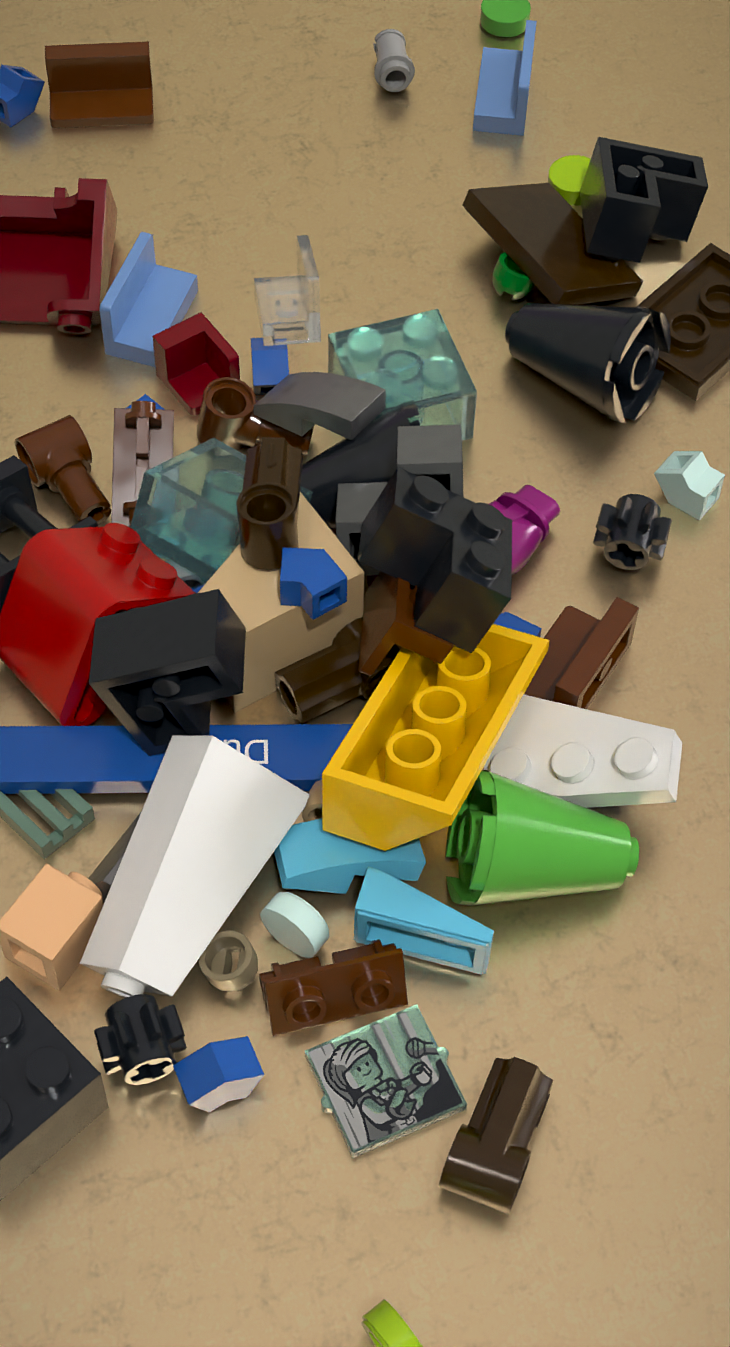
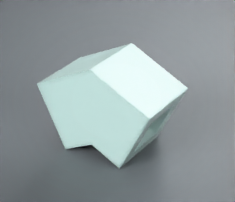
M674 451L654 473L668 503L699 521L719 499L725 474L709 466L703 451Z

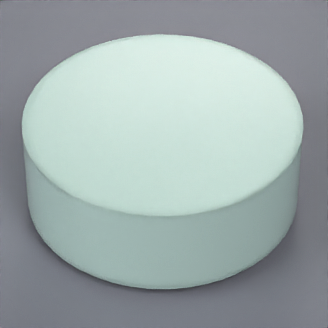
M278 892L260 913L261 920L270 934L284 947L305 958L314 957L329 939V928L324 918L312 905L293 893Z

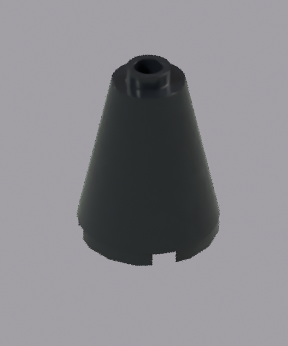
M527 303L519 311L512 314L505 330V339L509 344V351L514 358L608 418L625 423L624 418L635 421L641 417L651 404L665 371L655 369L659 351L669 353L671 345L670 324L666 315L651 308Z
M414 400L401 403L369 423L352 440L345 438L303 464L300 492L330 529H336L338 484L388 482L397 469L398 427L420 426L419 420L410 423L408 418L419 415Z

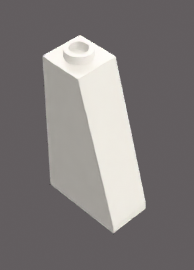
M172 735L80 964L104 975L101 987L121 997L127 998L141 995L144 992L173 996L306 806L309 794L214 736Z

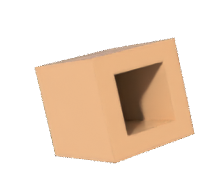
M46 863L0 919V944L4 957L60 991L80 965L104 905L100 889L80 873L70 872L67 876Z

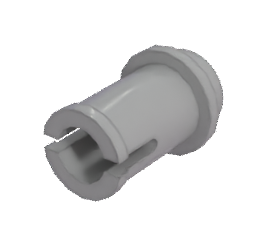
M386 29L376 35V44L373 43L377 57L374 76L377 83L387 91L399 92L407 88L415 75V67L412 60L407 56L406 41L403 34L395 29Z

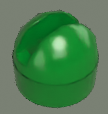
M505 252L499 256L492 274V283L497 294L501 296L504 291L512 294V301L525 298L533 290L535 284Z

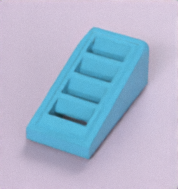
M368 866L355 906L354 940L356 943L369 945L373 940L380 939L382 945L395 943L397 949H402L403 955L480 975L482 973L486 974L494 930L403 881Z

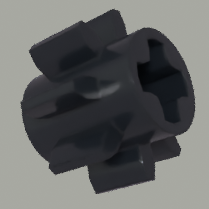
M640 494L624 495L619 498L616 507L606 503L602 505L596 524L597 530L593 544L600 547L605 546L604 556L614 566L626 570L640 569L647 565L649 557L660 561L663 559L672 520L671 518L660 517L661 509L653 499Z
M147 994L130 996L111 1005L105 1012L108 1026L94 1030L105 1073L109 1075L122 1070L125 1082L132 1085L150 1083L171 1073L174 1070L173 1065L177 1063L174 1053L187 1048L184 1041L185 1034L175 1005L172 1004L159 1010L156 998Z

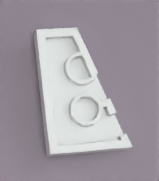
M523 695L486 761L484 770L585 808L675 803L677 800L682 741L673 729Z

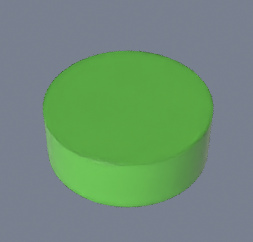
M483 0L480 23L487 32L494 36H517L525 31L526 20H530V3L528 0Z

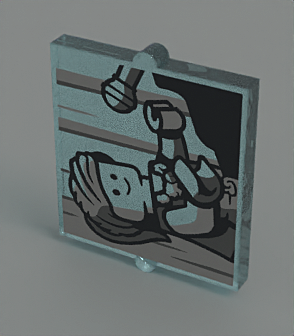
M417 1004L305 1050V1058L323 1094L321 1109L325 1113H332L352 1158L467 1109V1102L447 1065L449 1052L445 1047H438Z

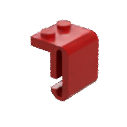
M108 523L104 527L47 529L41 531L25 544L0 613V659L62 726H88L96 721L107 707L88 682L95 618L186 597L195 592L177 576V571L172 565L154 554L141 541L140 535L126 525Z

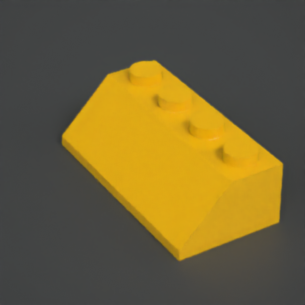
M493 624L472 653L454 646L441 664L402 647L322 773L323 831L386 851L452 825L549 648V640Z

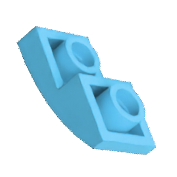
M322 818L292 825L274 851L283 888L340 894L347 893L355 875L365 876L368 866L381 870L399 880L418 881L426 864L419 838L383 851L323 831Z

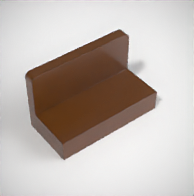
M149 41L45 46V64L50 92L51 127L138 125L154 122Z
M382 571L376 576L368 588L364 599L358 671L372 676L394 644L439 664L450 653L454 644L414 627L417 586L410 585V582L399 577L395 578Z
M616 597L601 620L573 606L565 607L544 637V639L549 640L548 651L524 695L588 709L631 645L639 607Z

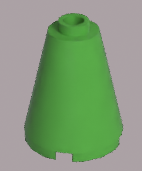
M482 770L448 829L446 857L458 858L459 878L446 876L447 888L453 902L468 906L618 889L622 886L626 877H632L635 874L639 861V843L636 837L630 836L628 825L625 822L488 770Z

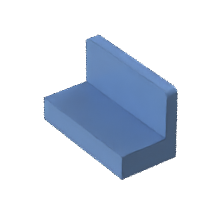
M526 20L523 51L483 47L473 131L524 136L537 21Z
M145 232L139 234L100 304V318L105 354L156 368L152 336L183 321L198 292V281L195 274L156 265L153 234Z

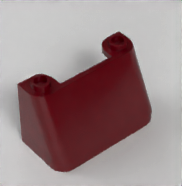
M79 178L78 192L70 197L67 189L55 187L54 197L0 195V324L57 326V329L64 333L87 334L91 332V326L101 323L100 304L108 289L117 223V207L107 179Z

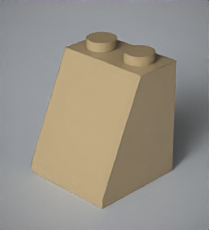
M301 492L297 520L299 548L324 549L347 576V602L314 620L310 618L301 606L281 605V568L263 570L247 564L241 555L239 544L198 592L203 593L219 589L246 627L243 693L224 697L234 713L277 691L278 688L275 683L276 671L331 646L333 639L342 628L355 619L363 617L364 571Z

